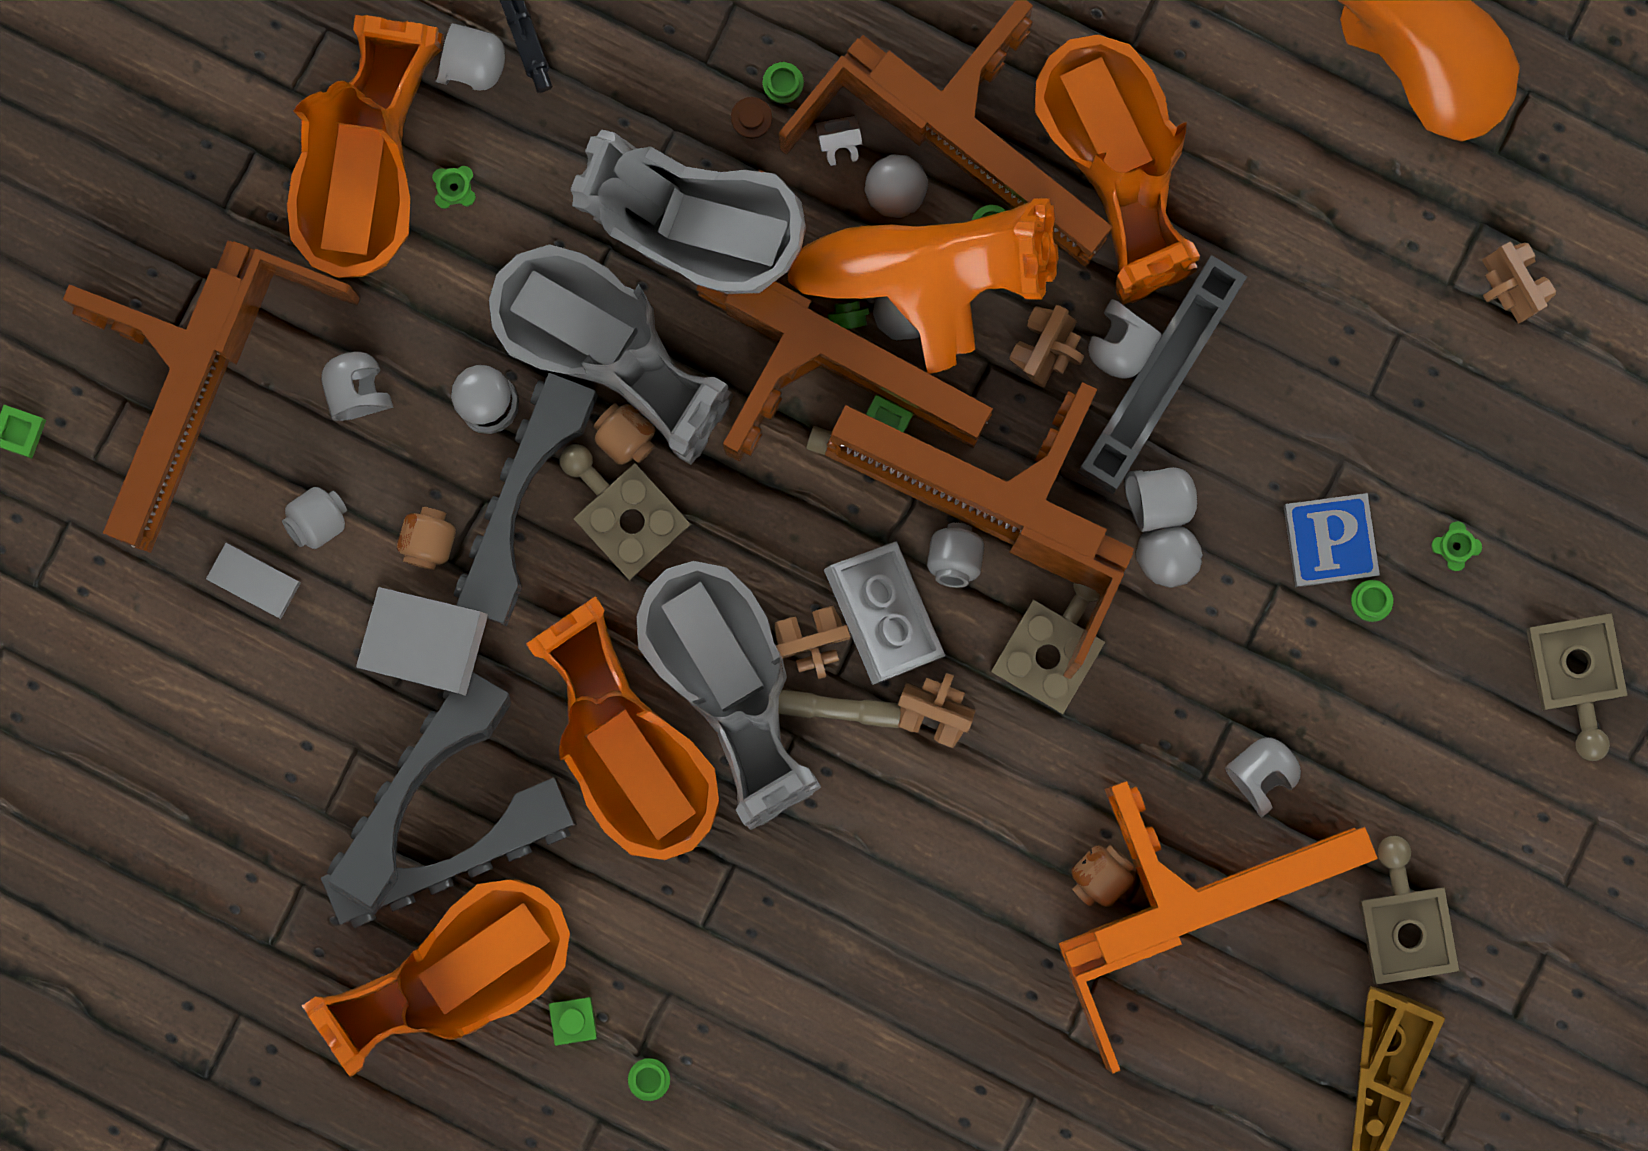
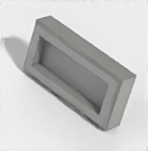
M225 543L206 580L279 619L283 617L301 582L228 543Z

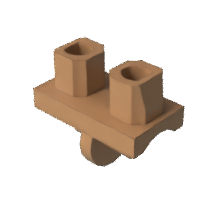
M1510 241L1482 259L1489 272L1485 276L1493 288L1485 293L1483 297L1487 303L1498 298L1505 311L1510 309L1518 324L1546 308L1548 306L1547 302L1556 295V290L1551 281L1545 277L1533 281L1526 269L1536 262V255L1529 243L1513 246Z
M1056 305L1054 310L1034 307L1028 319L1027 327L1041 336L1035 347L1019 341L1010 355V361L1021 369L1033 383L1045 387L1053 370L1063 374L1069 362L1081 365L1085 358L1084 355L1075 350L1081 339L1079 335L1072 332L1077 321L1068 314L1069 311L1066 308Z
M834 606L812 612L818 633L803 638L796 617L775 622L778 643L776 647L782 658L810 651L811 656L796 660L799 672L815 668L818 679L826 677L824 665L839 661L836 649L820 653L819 648L850 640L847 625L842 626L841 619Z
M946 673L942 683L926 678L922 689L908 683L905 684L898 702V706H901L898 726L910 732L918 733L924 716L940 722L934 740L954 748L963 732L968 733L976 710L961 705L965 693L950 687L954 675Z

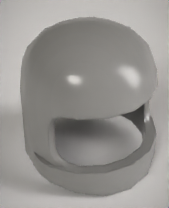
M452 23L446 36L435 82L447 85L450 80L466 83L473 90L479 91L493 87L498 82L505 63V49L502 41L492 33Z
M1112 299L1104 311V314L1111 320L1110 330L1104 340L1095 336L1091 337L1088 353L1092 362L1105 373L1118 378H1130L1142 370L1162 335L1121 303Z
M363 352L344 353L326 363L321 374V382L332 420H352L393 408L390 394L377 393L374 380L381 369L378 362L369 354ZM360 379L358 393L353 385V380Z
M475 365L466 368L456 377L451 391L452 403L455 411L472 430L478 433L492 434L503 431L513 423L518 413L519 398L514 385L500 371L487 365ZM512 395L511 409L506 418H504L500 423L490 427L477 425L487 424L496 421L501 415L505 413L510 403V396Z
M1175 467L1144 472L1142 470L1129 471L1125 476L1126 498L1141 532L1182 526L1190 522L1194 517L1197 509V491L1193 479L1185 470Z
M1273 738L1257 740L1225 767L1230 779L1252 804L1261 818L1273 808L1266 794L1279 785L1292 790L1297 785L1301 776L1300 765L1295 755L1286 745Z

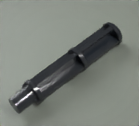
M500 0L526 75L533 79L537 93L550 90L553 87L547 73L550 66L544 55L525 1Z

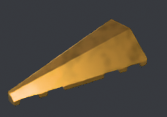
M1372 986L1369 987L1367 992L1352 1151L1389 1150L1412 1100L1411 1092L1445 1020L1442 1012L1404 995Z

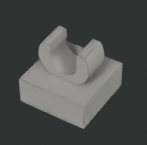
M856 116L815 123L821 151H825L831 166L836 165L834 155L839 148L848 149L852 162L857 161L858 150L856 145L862 144Z

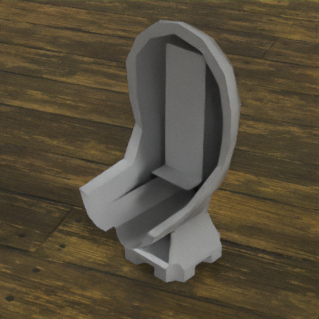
M601 130L597 136L590 137L585 150L588 156L587 168L582 175L575 176L570 189L573 194L572 206L594 216L593 220L603 225L611 237L636 249L656 264L681 273L695 284L726 294H748L762 292L787 273L801 252L806 231L802 202L776 174L751 170L717 172L686 167L653 147L637 149L614 132Z
M550 244L517 254L497 273L489 297L490 323L508 355L542 370L575 376L609 387L620 393L668 440L669 447L678 458L691 465L700 456L708 443L712 430L717 423L721 422L729 409V404L734 395L731 391L727 390L728 385L715 377L703 378L688 375L674 366L655 329L654 308L650 305L639 284L635 290L626 287L607 267L588 256Z
M691 561L666 569L648 586L638 608L636 616L638 649L658 676L698 710L717 732L737 789L738 805L736 812L743 824L752 830L764 825L788 807L800 803L821 788V785L810 769L799 765L791 758L781 743L778 713L779 695L787 679L783 658L773 641L767 616L751 590L727 567Z

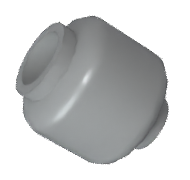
M313 487L287 504L285 507L286 518L282 520V523L289 536L299 547L306 545L312 549H317L345 529V521L342 514L347 512V508L336 492L332 491L328 494L319 487Z
M950 523L947 528L937 530L932 535L927 561L929 572L936 577L935 579L939 584L956 588L967 586L970 581L975 580L981 573L984 553L983 539L972 532L971 526L964 523Z

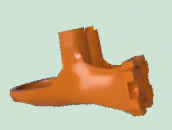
M1338 0L1345 5L1340 20L1347 44L1379 54L1401 80L1409 104L1427 131L1462 142L1485 135L1504 119L1516 97L1520 65L1506 34L1494 19L1471 0Z
M355 15L353 30L358 37L361 54L358 73L349 83L337 81L329 86L327 92L320 91L309 95L299 102L293 112L302 120V153L291 175L287 201L290 240L312 267L337 278L364 277L387 266L408 238L410 194L402 148L403 128L408 110L426 66L442 51L444 34L440 33L437 27L408 21H392L375 16Z
M1101 35L1068 40L1049 55L1037 76L1035 113L1053 142L1083 172L1095 188L1105 208L1108 222L1113 226L1111 235L1118 264L1116 293L1122 305L1134 303L1161 287L1172 286L1185 280L1189 275L1197 271L1195 262L1199 260L1200 255L1194 243L1185 239L1173 228L1166 214L1171 171L1182 154L1187 122L1176 127L1169 120L1166 97L1153 70L1130 44Z
M1034 198L1032 201L1017 208L964 223L915 227L890 224L846 228L825 235L801 248V252L789 269L788 282L802 294L826 298L862 299L887 296L904 317L919 331L927 373H937L957 364L956 354H966L975 350L971 301L979 293L986 289L1003 288L1019 294L1025 299L1042 300L1046 293V282H1053L1057 275L1059 256L1058 245L1054 243L1053 226L1055 223L1054 205H1051L1050 199Z
M595 596L534 637L526 645L535 657L543 658L557 669L567 684L568 724L561 736L559 755L560 760H565L567 767L579 782L587 808L603 831L630 855L667 860L692 851L710 832L719 809L715 768L690 739L647 707L630 689L604 620L605 609Z
M503 880L477 884L449 908L432 932L395 971L341 994L327 997L315 996L302 1005V1007L347 1074L353 1076L364 1068L365 1059L375 1045L392 1034L430 1032L435 1036L452 1040L474 1033L493 1020L516 1013L542 995L565 968L570 932L560 905L543 889L520 880Z

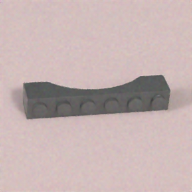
M1213 255L1210 256L1156 344L1146 364L1138 373L1082 464L1078 474L1109 493L1114 494L1190 368L1247 278L1246 275Z
M548 373L545 382L541 380L537 382L530 401L531 404L536 406L530 421L523 419L515 438V442L520 443L515 459L508 457L504 464L500 480L505 482L500 496H493L488 504L484 519L489 520V524L484 536L478 534L473 542L469 558L474 559L469 574L462 573L457 582L454 597L459 599L456 606L481 611L488 614L487 619L504 626L508 625L522 590L514 554L515 522L522 498L533 477L544 463L564 445L583 435L598 398L595 390Z
M473 672L466 696L444 691L443 698L446 699L437 713L431 711L420 728V733L423 735L415 748L408 746L401 755L397 764V768L400 769L392 783L386 781L377 792L374 803L377 806L369 818L363 816L354 827L351 838L354 841L345 854L339 852L328 868L327 874L331 875L328 882L331 888L374 915L398 880L396 864L398 834L404 813L415 792L429 774L446 759L470 745L489 739L511 706L509 693Z
M554 777L516 793L506 812L492 830L471 848L451 859L429 866L397 868L398 880L379 909L390 905L392 912L415 903L413 895L429 888L431 895L455 886L452 878L468 872L470 879L492 870L491 861L506 855L510 862L531 853L530 844L544 838L547 845L571 836L568 828L577 824L558 779ZM328 874L321 877L339 924L351 922L353 928H357L377 919L376 914H372L334 891L328 882L331 875Z

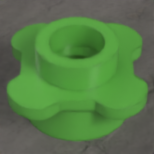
M461 166L459 169L449 168L446 170L439 168L434 172L432 178L436 183L438 192L435 196V203L438 207L447 209L453 204H462L468 207L474 203L476 196L471 191V180L474 175L469 167ZM452 184L458 185V189L456 191H452L450 189V186Z
M1456 521L1449 525V531L1442 537L1433 539L1431 548L1434 553L1443 556L1447 561V567L1451 571H1460L1464 568L1465 562L1469 558L1481 553L1482 544L1466 530L1464 523ZM1454 543L1460 544L1459 550L1453 548Z

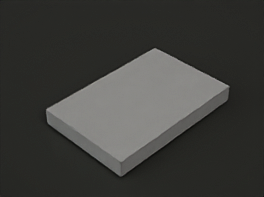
M897 541L830 565L824 569L872 685L945 656Z
M378 587L356 667L466 696L488 614Z

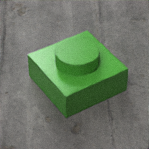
M878 395L875 396L866 415L903 433L913 417V413Z
M3 405L0 413V448L32 459L46 420Z
M592 997L549 1003L555 1046L598 1038Z

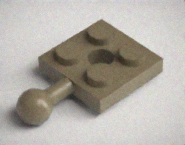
M580 444L569 445L560 455L562 470L569 476L581 477L598 496L573 519L630 581L691 524L636 463L609 485L597 470L592 467L593 457L589 449ZM636 510L643 515L645 523L640 532L629 534L623 531L620 526V519L626 511Z
M1075 583L1073 586L1076 594L1063 616L1058 615L1035 600L1031 602L991 670L995 675L1062 714L1065 712L1105 644L1103 640L1095 637L1084 663L1071 680L1063 676L1084 629L1077 626V623L1089 602L1097 601L1100 596L1095 590ZM1043 645H1052L1060 653V661L1053 669H1043L1036 662V652Z
M1612 613L1527 628L1542 711L1576 705L1582 730L1576 739L1578 754L1588 761H1598L1604 758L1609 751L1610 742L1608 736L1597 727L1593 702L1628 696ZM1573 650L1582 652L1587 658V668L1581 674L1571 672L1566 665V658Z
M1389 836L1383 839L1378 846L1377 854L1380 862L1389 868L1393 895L1359 901L1373 984L1377 985L1459 971L1445 887L1410 892L1405 865L1411 858L1409 843L1399 836ZM1408 923L1415 925L1420 932V940L1412 948H1405L1398 940L1399 929Z

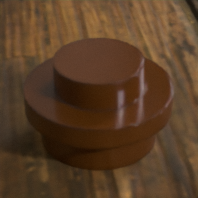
M747 97L741 99L732 109V126L742 137L748 139L759 138L769 130L772 124L771 109L760 98Z

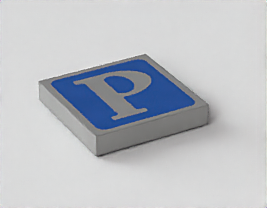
M1368 493L1284 505L1295 587L1378 577L1380 575Z

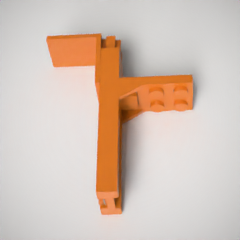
M1125 781L1104 789L1150 907L1088 930L1086 933L1058 944L1106 1069L1112 1074L1120 1071L1117 1059L1086 983L1087 981L1182 945L1179 938L1181 935L1377 860L1378 858L1366 827L1348 829L1194 889L1158 861L1155 852L1160 851L1161 846L1152 826L1145 828L1140 812L1145 811L1146 808L1138 788H1130L1128 782Z

